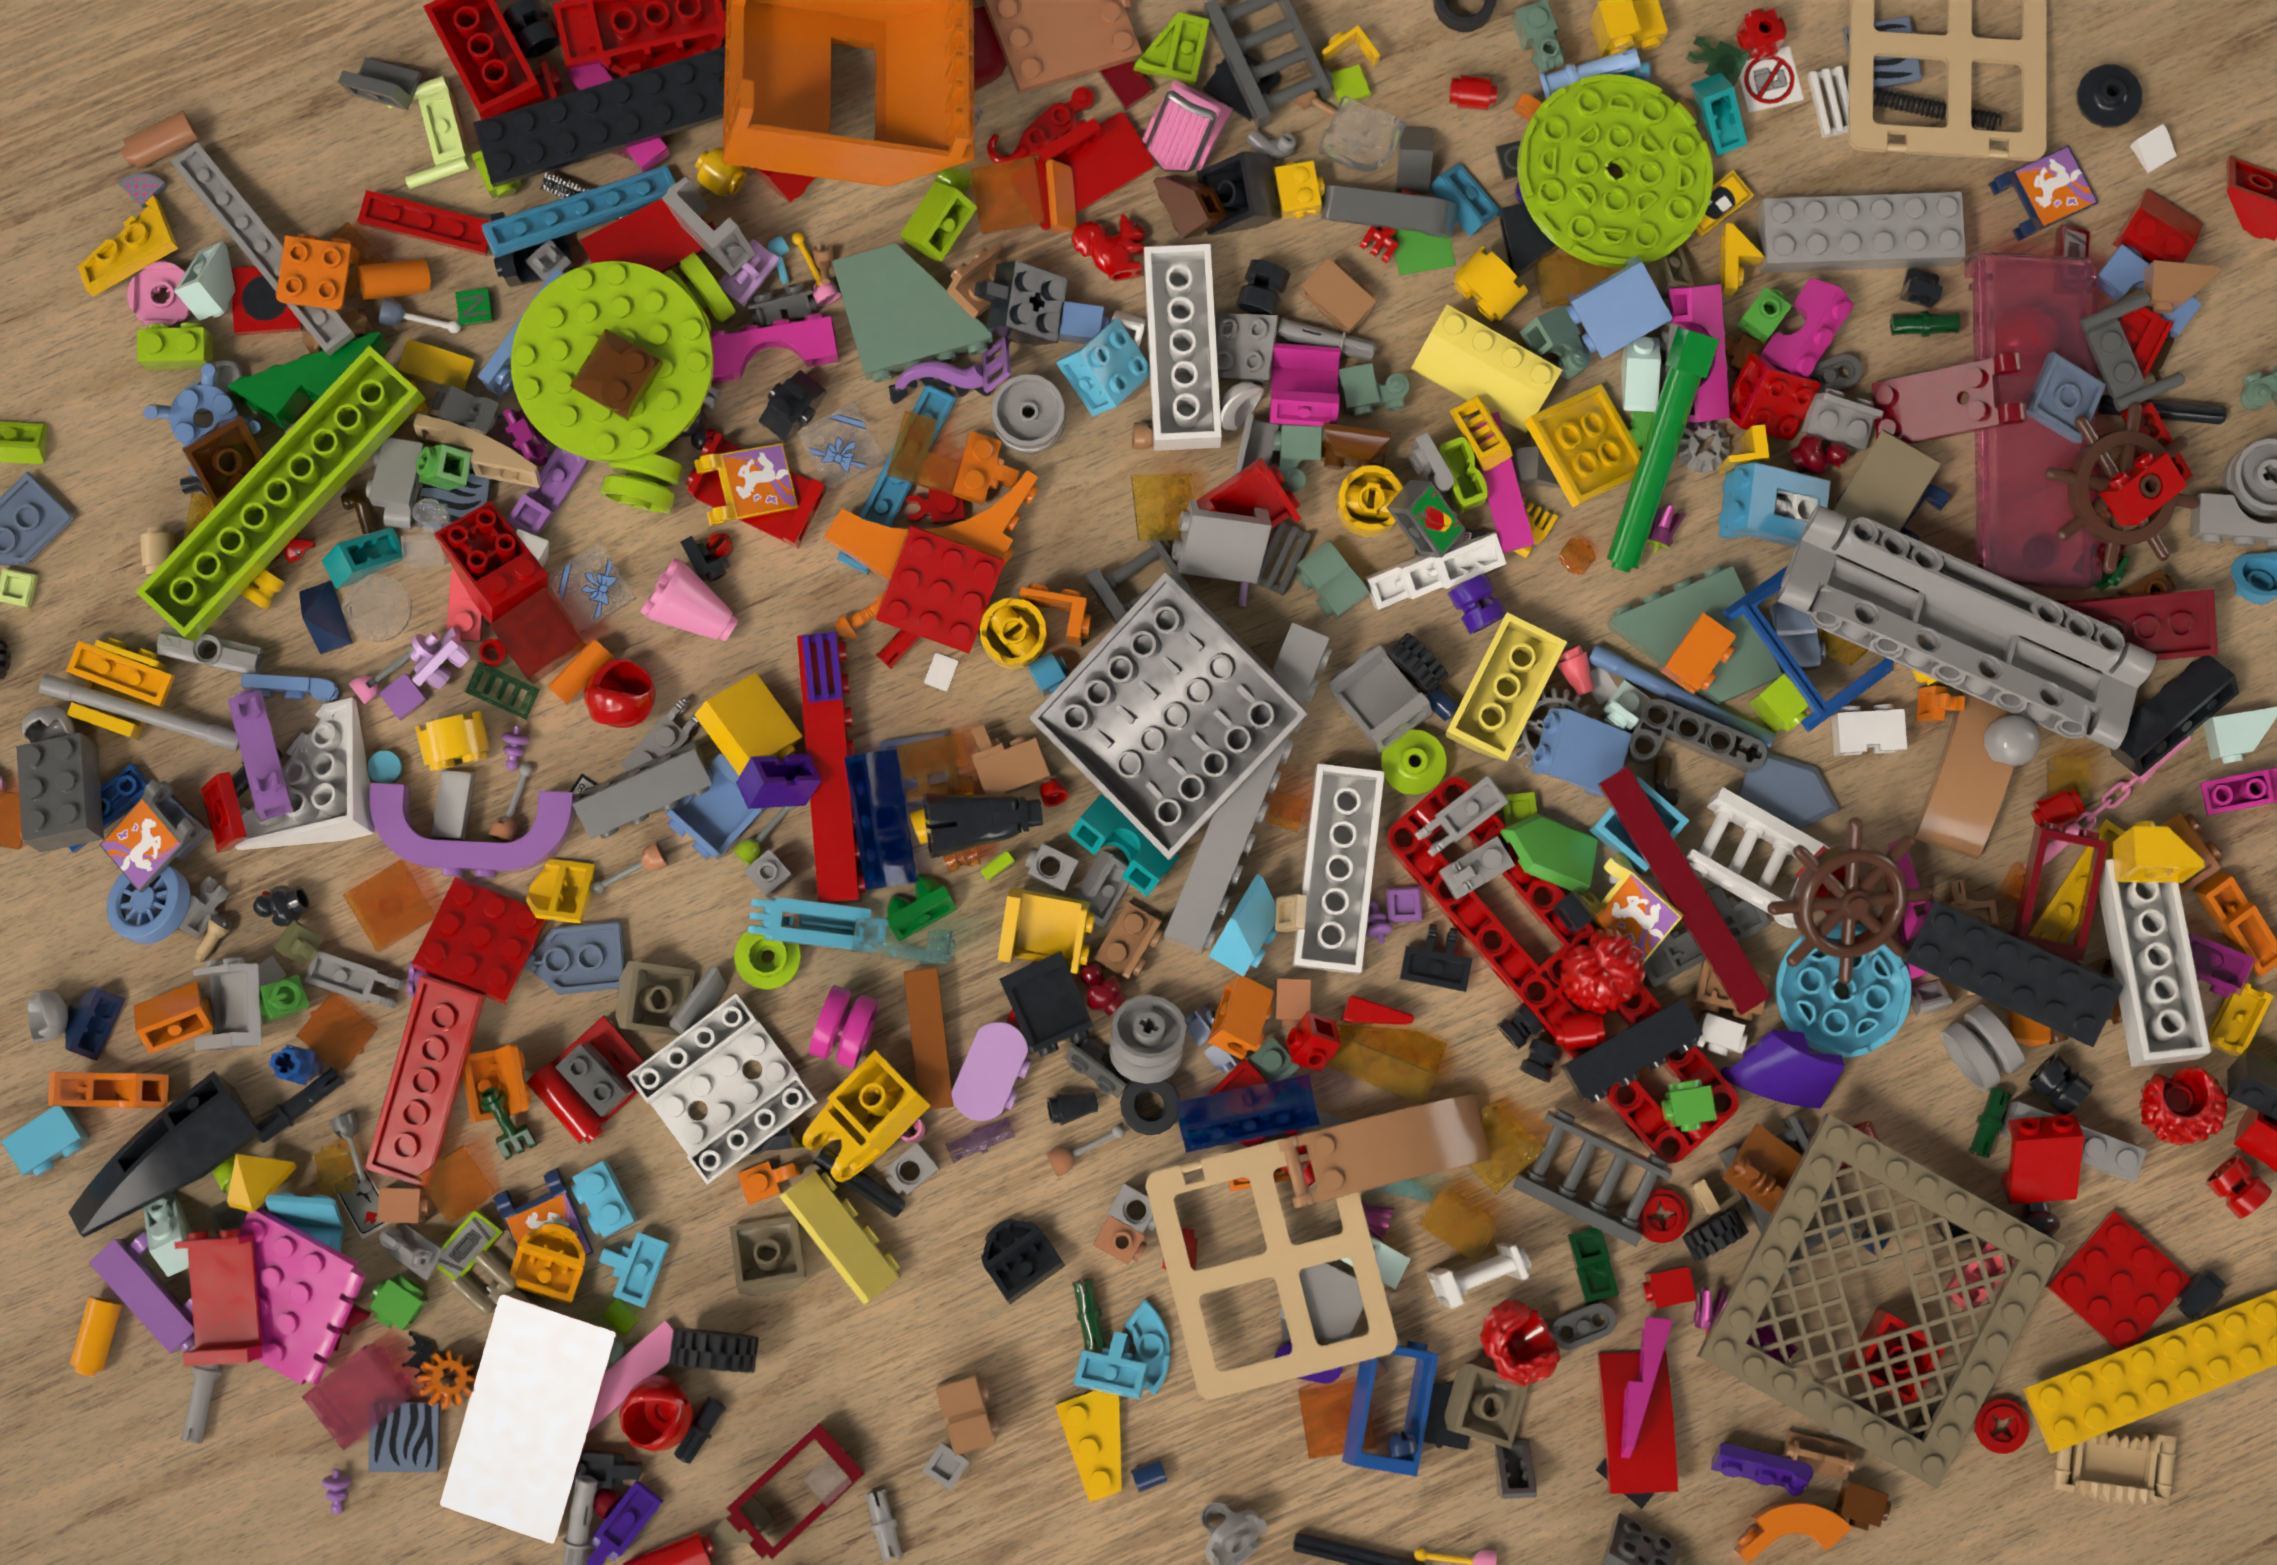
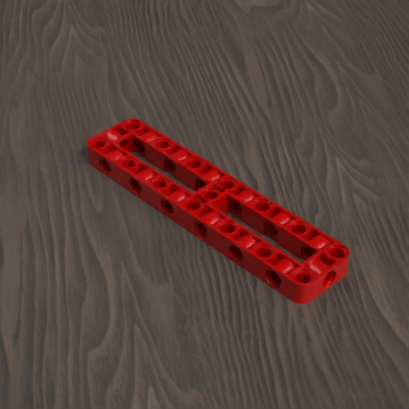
M1449 778L1392 825L1385 837L1386 846L1516 999L1533 1012L1543 1025V1030L1555 1043L1553 1024H1558L1560 1016L1579 1013L1562 995L1565 986H1563L1561 979L1554 976L1553 965L1556 961H1562L1563 955H1566L1568 951L1578 946L1582 939L1590 940L1595 929L1590 923H1587L1575 933L1569 932L1552 910V906L1566 895L1557 885L1524 872L1518 862L1520 858L1511 843H1507L1500 831L1507 827L1495 813L1467 834L1472 840L1470 844L1477 849L1497 836L1505 842L1506 851L1515 866L1501 874L1515 889V896L1540 924H1545L1559 940L1560 944L1558 945L1560 948L1542 964L1537 966L1473 891L1458 900H1455L1454 897L1447 899L1440 895L1438 887L1440 882L1444 880L1438 871L1450 864L1440 852L1431 857L1428 850L1433 845L1429 838L1441 829L1442 826L1439 825L1425 839L1418 840L1415 834L1433 821L1436 814L1451 804L1445 797L1447 788L1456 787L1461 791L1462 795L1472 788L1462 778ZM1399 830L1409 832L1412 837L1411 845L1408 847L1398 846L1394 840L1395 832ZM1542 888L1548 891L1550 902L1547 906H1540L1535 902L1533 895L1536 889ZM1486 932H1494L1498 935L1500 943L1496 950H1490L1484 946L1483 935ZM1530 983H1538L1542 986L1544 995L1540 1001H1533L1528 997L1527 988ZM1642 983L1637 993L1638 1005L1634 1009H1630L1622 1003L1619 1006L1620 1008L1616 1010L1617 1014L1628 1026L1636 1024L1663 1008ZM1556 1044L1569 1060L1582 1054L1574 1049L1563 1050L1561 1044ZM1696 1046L1682 1053L1681 1058L1677 1061L1672 1060L1667 1054L1666 1056L1669 1061L1662 1066L1673 1078L1676 1077L1681 1082L1701 1079L1702 1087L1711 1085L1712 1096L1721 1093L1726 1097L1727 1106L1722 1112L1715 1110L1717 1119L1701 1122L1702 1129L1681 1132V1126H1671L1670 1120L1665 1121L1662 1109L1637 1080L1625 1085L1632 1091V1099L1628 1104H1621L1616 1098L1617 1089L1621 1086L1619 1082L1607 1088L1610 1094L1603 1098L1649 1153L1660 1156L1669 1163H1677L1684 1159L1730 1119L1739 1106V1098L1734 1089ZM1587 1047V1049L1585 1050V1052L1588 1051L1589 1049L1593 1048V1047ZM1666 1137L1674 1139L1677 1145L1676 1152L1671 1156H1666L1661 1150V1142Z

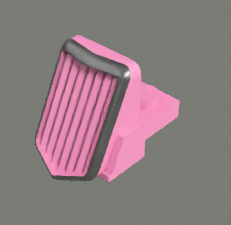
M1175 79L1155 111L1142 141L1146 143L1147 151L1163 171L1190 172L1195 168L1201 171L1214 149L1219 135L1228 122L1233 108Z

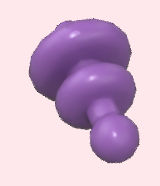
M514 725L513 732H505L501 736L503 741L510 743V745H506L503 748V751L509 755L506 767L511 771L518 768L517 757L525 753L524 748L520 747V745L530 742V738L527 735L520 733L521 726Z
M1372 899L1369 902L1371 914L1368 915L1367 924L1372 926L1366 929V936L1378 938V942L1381 944L1385 942L1384 936L1393 931V926L1389 923H1383L1387 920V915L1379 912V902Z
M333 1469V1475H329L322 1480L323 1487L330 1489L326 1492V1498L333 1501L331 1512L336 1515L341 1514L344 1510L341 1500L348 1496V1492L344 1488L351 1484L350 1477L340 1474V1469Z

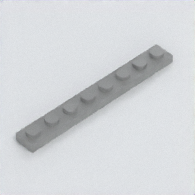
M196 142L173 159L171 163L273 289L277 291L283 246L199 143ZM286 304L328 356L355 337L354 333L335 310Z

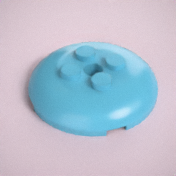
M1839 922L1826 937L1841 939L1842 922ZM1856 924L1855 936L1866 931L1868 928ZM1800 936L1788 948L1780 962L1776 975L1775 996L1777 1007L1789 1031L1804 1032L1810 1049L1821 1054L1842 1055L1843 1058L1856 1057L1879 1048L1898 1032L1910 1007L1911 981L1907 966L1904 965L1901 957L1896 956L1885 944L1866 955L1853 958L1852 980L1846 984L1848 995L1844 1000L1836 997L1833 986L1839 981L1840 958L1829 956L1814 948L1798 966L1790 967L1786 962L1787 956L1805 938Z

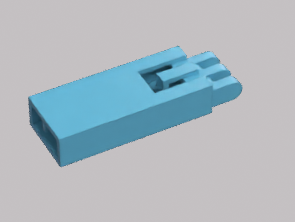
M771 897L769 900L751 899L750 906L763 907V913L750 912L749 919L762 921L761 927L756 925L748 926L747 933L765 935V940L867 951L871 909L780 897ZM782 912L799 914L798 929L781 927V925L793 926L794 917L782 916Z

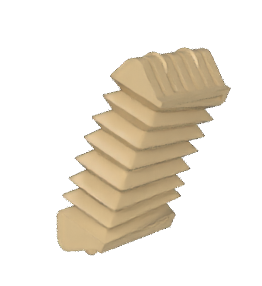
M2107 1432L2057 1452L2053 1489L2076 1492V1494L2081 1496L2087 1494L2088 1498L2094 1500L2099 1496L2100 1501L2106 1503L2112 1499L2115 1503L2121 1504L2124 1501V1503L2132 1506L2135 1501L2144 1505L2148 1501L2154 1504L2169 1506L2171 1488H2173L2171 1484L2174 1457H2176L2177 1437L2152 1432L2148 1436L2142 1433H2138L2136 1436L2123 1433L2116 1435L2115 1433Z

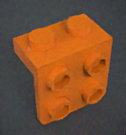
M298 233L297 237L285 235L276 291L277 300L285 304L336 311L341 310L344 305L350 264L358 265L360 252L351 245V241L345 239L331 238L329 242L318 240L317 236Z
M1032 583L1028 585V588H1020V599L1030 601L1034 606L1070 612L1066 635L1068 645L1082 647L1083 639L1089 640L1092 620L1091 615L1087 614V598L1081 597V592L1062 589L1061 594L1048 592L1047 586Z
M516 1043L508 1044L496 1050L469 1054L463 1074V1083L471 1123L496 1119L492 1111H483L480 1106V1094L494 1086L505 1092L507 1100L503 1105L509 1116L528 1110V1104L531 1103V1091L528 1084H524L522 1070L525 1069V1059L522 1051L518 1050Z

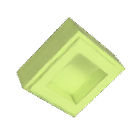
M2 568L0 576V602L30 609L38 576Z

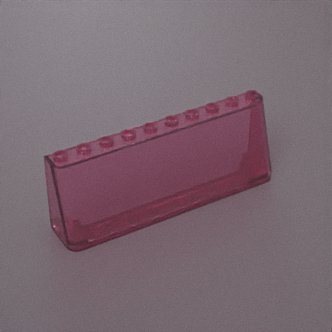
M1975 252L1964 262L1965 278L1974 279L1969 284V291H1973L1974 362L1993 358L1995 355L2002 353H2021L2023 371L2016 374L1998 376L2001 405L2007 403L2026 404L2048 353H2057L2098 379L2097 363H2094L2093 354L2085 338L2086 334L2079 323L2080 319L2097 312V299L2092 297V285L2096 283L2097 269L2096 265H2091L2089 258ZM2098 404L2090 423L2096 431L2097 435L2100 436L2098 429H2095L2094 416H2097L2099 412ZM2028 415L2027 421L2024 423L1975 432L1977 554L1973 555V562H1979L1976 564L1977 567L2028 590H2089L2094 588L2097 581L2101 580L2102 566L2101 562H2097V548H2100V541L2088 535L2083 529H2080L2065 541L2057 538V530L2074 518L2068 501L2067 484L2051 481L2045 477V470L2049 467L2070 470L2075 457L2087 444L2084 438L2082 443L2074 444ZM2098 462L2095 463L2090 475L2100 477V465ZM2089 488V497L2092 504L2100 496L2096 495L2095 489Z

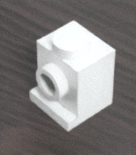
M1709 1013L1701 1014L1698 1025L1703 1035L1696 1038L1698 1042L1697 1048L1704 1047L1705 1043L1708 1044V1051L1719 1055L1727 1056L1728 1051L1742 1054L1748 1037L1747 1034L1743 1033L1746 1025Z

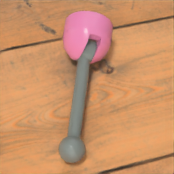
M413 645L410 646L409 652L375 677L360 675L348 683L364 705L376 696L378 691L377 683L411 658L410 654L415 650Z

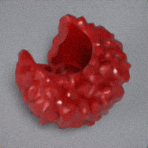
M1609 928L1595 930L1590 937L1589 947L1578 945L1568 951L1566 955H1563L1561 982L1565 986L1564 993L1567 994L1568 999H1573V1003L1578 1007H1583L1585 1011L1592 1010L1595 1014H1605L1608 1009L1612 1011L1618 1010L1623 1002H1628L1633 995L1638 993L1641 982L1644 981L1646 971L1642 965L1644 962L1642 958L1643 950H1639V947L1632 943L1628 936H1622L1618 930H1611Z
M2198 1066L2177 1070L2171 1079L2163 1074H2154L2151 1080L2145 1081L2144 1088L2141 1089L2142 1099L2140 1100L2139 1108L2142 1109L2140 1112L2142 1120L2140 1122L2155 1134L2156 1139L2163 1142H2169L2177 1146L2194 1144L2195 1141L2200 1140L2204 1142L2208 1140L2210 1134L2216 1135L2223 1129V1122L2227 1116L2225 1113L2228 1111V1103L2226 1101L2228 1095L2224 1093L2223 1087L2219 1086L2220 1083L2217 1078Z
M1507 1299L1498 1306L1492 1307L1490 1313L1484 1318L1482 1331L1479 1335L1487 1356L1495 1360L1494 1366L1498 1376L1502 1380L1525 1387L1528 1383H1536L1539 1380L1551 1377L1556 1370L1557 1362L1560 1361L1561 1355L1560 1350L1557 1348L1558 1343L1553 1340V1333L1547 1331L1548 1324L1544 1323L1542 1316H1538V1310L1531 1309L1527 1304L1516 1299Z

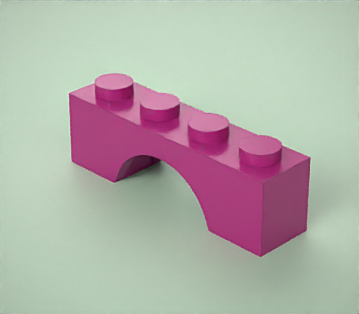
M1721 284L1668 289L1670 314L1673 318L1671 323L1719 339L1707 378H1701L1687 422H1704L1730 418Z
M822 313L808 315L805 317V321L793 323L791 319L777 320L772 323V326L759 328V325H747L739 329L740 332L727 334L723 330L710 332L714 351L712 384L742 379L749 360L758 352L772 347L791 350L803 360L807 367L840 362L831 316L825 317Z

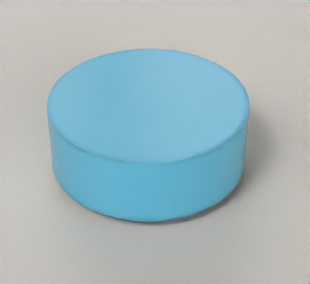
M379 751L368 762V773L377 783L393 784L402 776L403 763L396 754L390 751Z

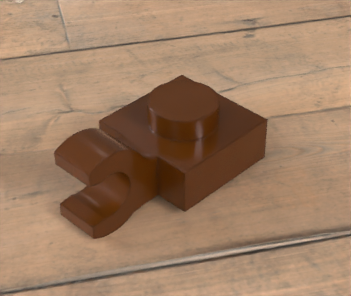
M1744 334L1740 336L1738 342L1725 335L1726 356L1731 357L1728 367L1741 372L1750 352L1761 355L1767 344Z

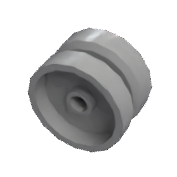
M1023 374L1010 378L999 387L992 403V419L997 437L1006 448L1018 454L1035 455L1049 450L1058 442L1065 426V405L1060 391L1051 381L1039 375ZM1032 411L1035 412L1031 418H1026L1022 414L1024 412L1026 414H1030Z
M2267 438L2250 444L2234 455L2222 472L2221 487L2224 495H2234L2242 512L2250 518L2263 519L2277 514V439Z
M1146 995L1134 997L1119 1007L1114 1014L1109 1052L1112 1064L1121 1075L1131 1081L1148 1084L1161 1082L1176 1072L1181 1065L1187 1029L1184 1015L1177 1006L1164 998Z
M1977 1005L1964 1015L1965 1026L1954 1022L1940 1032L1942 1043L1954 1063L1966 1078L1982 1092H1987L2000 1083V1071L2009 1075L2025 1065L2024 1056L2015 1039L2003 1023L1983 1005Z

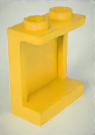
M108 637L106 643L96 640L94 644L95 647L165 672L167 665L157 661L159 655L140 648L138 654L126 650L128 644ZM86 680L84 687L152 707V704ZM71 702L67 713L68 716L138 741L145 726V722L82 703L75 704Z
M1011 888L1007 895L997 960L1011 963L1014 957L1038 962L1058 952H1062L1067 966L1071 968V973L1078 974L1081 965H1087L1090 945L1084 944L1086 933H1092L1095 921V913H1090L1091 902Z

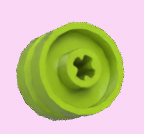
M694 252L680 261V269L688 282L684 283L678 274L670 269L662 273L677 283L692 298L701 311L709 331L712 330V325L704 312L706 307L714 318L721 322L736 313L717 281Z
M656 454L627 462H607L612 471L618 474H611L603 478L600 494L603 497L640 510L657 513L672 512L676 496L670 489L664 486L679 484L683 470L681 464Z

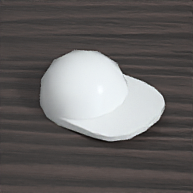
M1241 382L1232 386L1224 394L1221 403V427L1225 430L1238 429L1246 421L1247 413L1252 414L1258 405L1264 389L1251 382Z

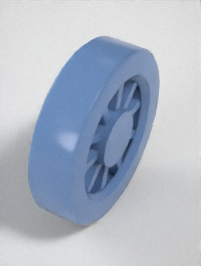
M168 864L142 893L138 892L137 889L133 892L135 887L122 873L113 884L107 900V917L114 931L133 943L141 945L157 943L171 935L183 921L190 902V889L185 876Z

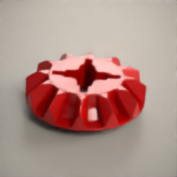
M1654 1189L1650 1192L1637 1219L1639 1222L1638 1227L1643 1229V1236L1648 1240L1656 1243H1668L1676 1240L1683 1234L1688 1224L1689 1214L1684 1200L1677 1193L1668 1189ZM1657 1201H1659L1663 1211L1675 1212V1215L1665 1219L1664 1231H1662L1659 1221L1647 1219L1648 1216L1657 1213Z
M1994 1399L1982 1405V1408L1975 1417L1974 1432L1980 1444L1989 1451L1998 1454H2008L2018 1450L2025 1443L2029 1434V1420L2025 1411L2017 1403L2007 1399ZM1992 1416L2000 1420L2009 1419L2005 1427L2010 1437L2002 1432L1993 1433L1996 1424Z

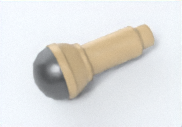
M217 914L209 919L208 932L194 956L197 961L203 963L205 958L209 957L218 940L231 931L232 925L228 917Z

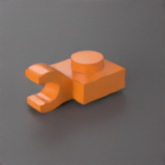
M1935 685L1918 688L1915 721L1923 723L1944 721L1947 710H1964L1965 696H1950L1947 693L1948 687Z
M771 1161L737 1173L749 1205L782 1193L779 1185L780 1182L801 1175L796 1162L774 1170Z

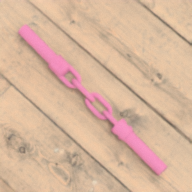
M2190 736L2140 778L2130 771L2133 777L2127 783L2122 781L2113 785L2103 794L2102 804L2093 812L2085 811L2078 815L2079 819L2066 825L2065 833L2078 835L2079 829H2082L2078 822L2085 816H2087L2086 821H2091V823L2084 830H2091L2095 826L2096 816L2105 808L2114 809L2125 801L2131 794V786L2136 782L2141 785L2146 783L2148 778H2151L2160 766L2191 741ZM2119 787H2121V792L2126 791L2113 804H2111L2112 799H2107ZM2059 840L2050 842L2046 847L2043 866L2065 847L2074 843Z

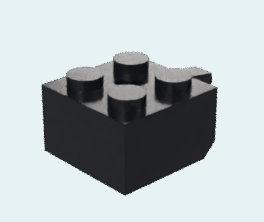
M1018 261L997 264L994 282H977L974 296L991 302L987 323L988 332L1032 346L1058 343L1068 278Z

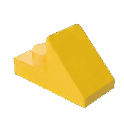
M1726 223L1720 234V284L1722 296H1733L1738 286L1743 285L1744 268L1743 266H1738V264L1759 265L1765 258L1733 223Z

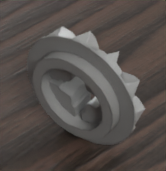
M1711 421L1693 422L1686 426L1677 450L1679 458L1686 467L1695 472L1708 473L1715 471L1730 453V437L1727 436L1722 426ZM1712 436V443L1709 446L1712 452L1709 453L1705 450L1695 456L1694 454L1699 447V443L1696 440L1699 438L1704 441Z

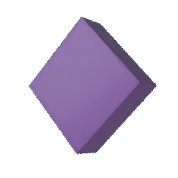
M406 673L379 693L399 720H403L427 701L426 697Z
M1420 887L1386 889L1388 923L1422 921Z

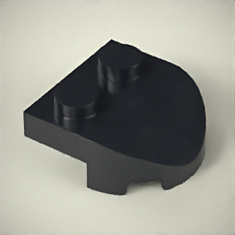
M1004 1220L994 1226L985 1237L986 1244L983 1255L981 1254L983 1266L1010 1305L1066 1266L1045 1234L1031 1221Z

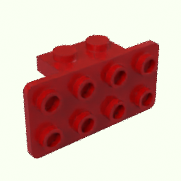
M1116 113L1099 124L1095 118L1087 122L1085 119L1077 121L1069 127V132L1060 138L1052 136L1040 145L1041 149L1037 150L1038 160L1013 175V184L1042 230L1048 231L1051 229L1046 173L1047 160H1055L1071 167L1076 214L1153 169V158L1124 113Z

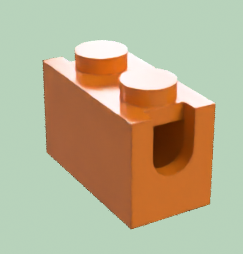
M1702 613L1660 672L1691 694H1694L1700 688L1706 691L1717 675L1712 672L1719 661L1724 664L1736 647L1731 643L1736 638V635L1705 613Z
M1238 974L1224 987L1207 1042L1240 1059L1246 1057L1249 1049L1256 1052L1264 1041L1265 1034L1262 1033L1264 1023L1269 1020L1273 1012L1274 1006L1271 1005L1274 991Z
M198 981L133 1005L135 1031L150 1054L214 1030L211 1003L208 998L202 1000L201 986Z

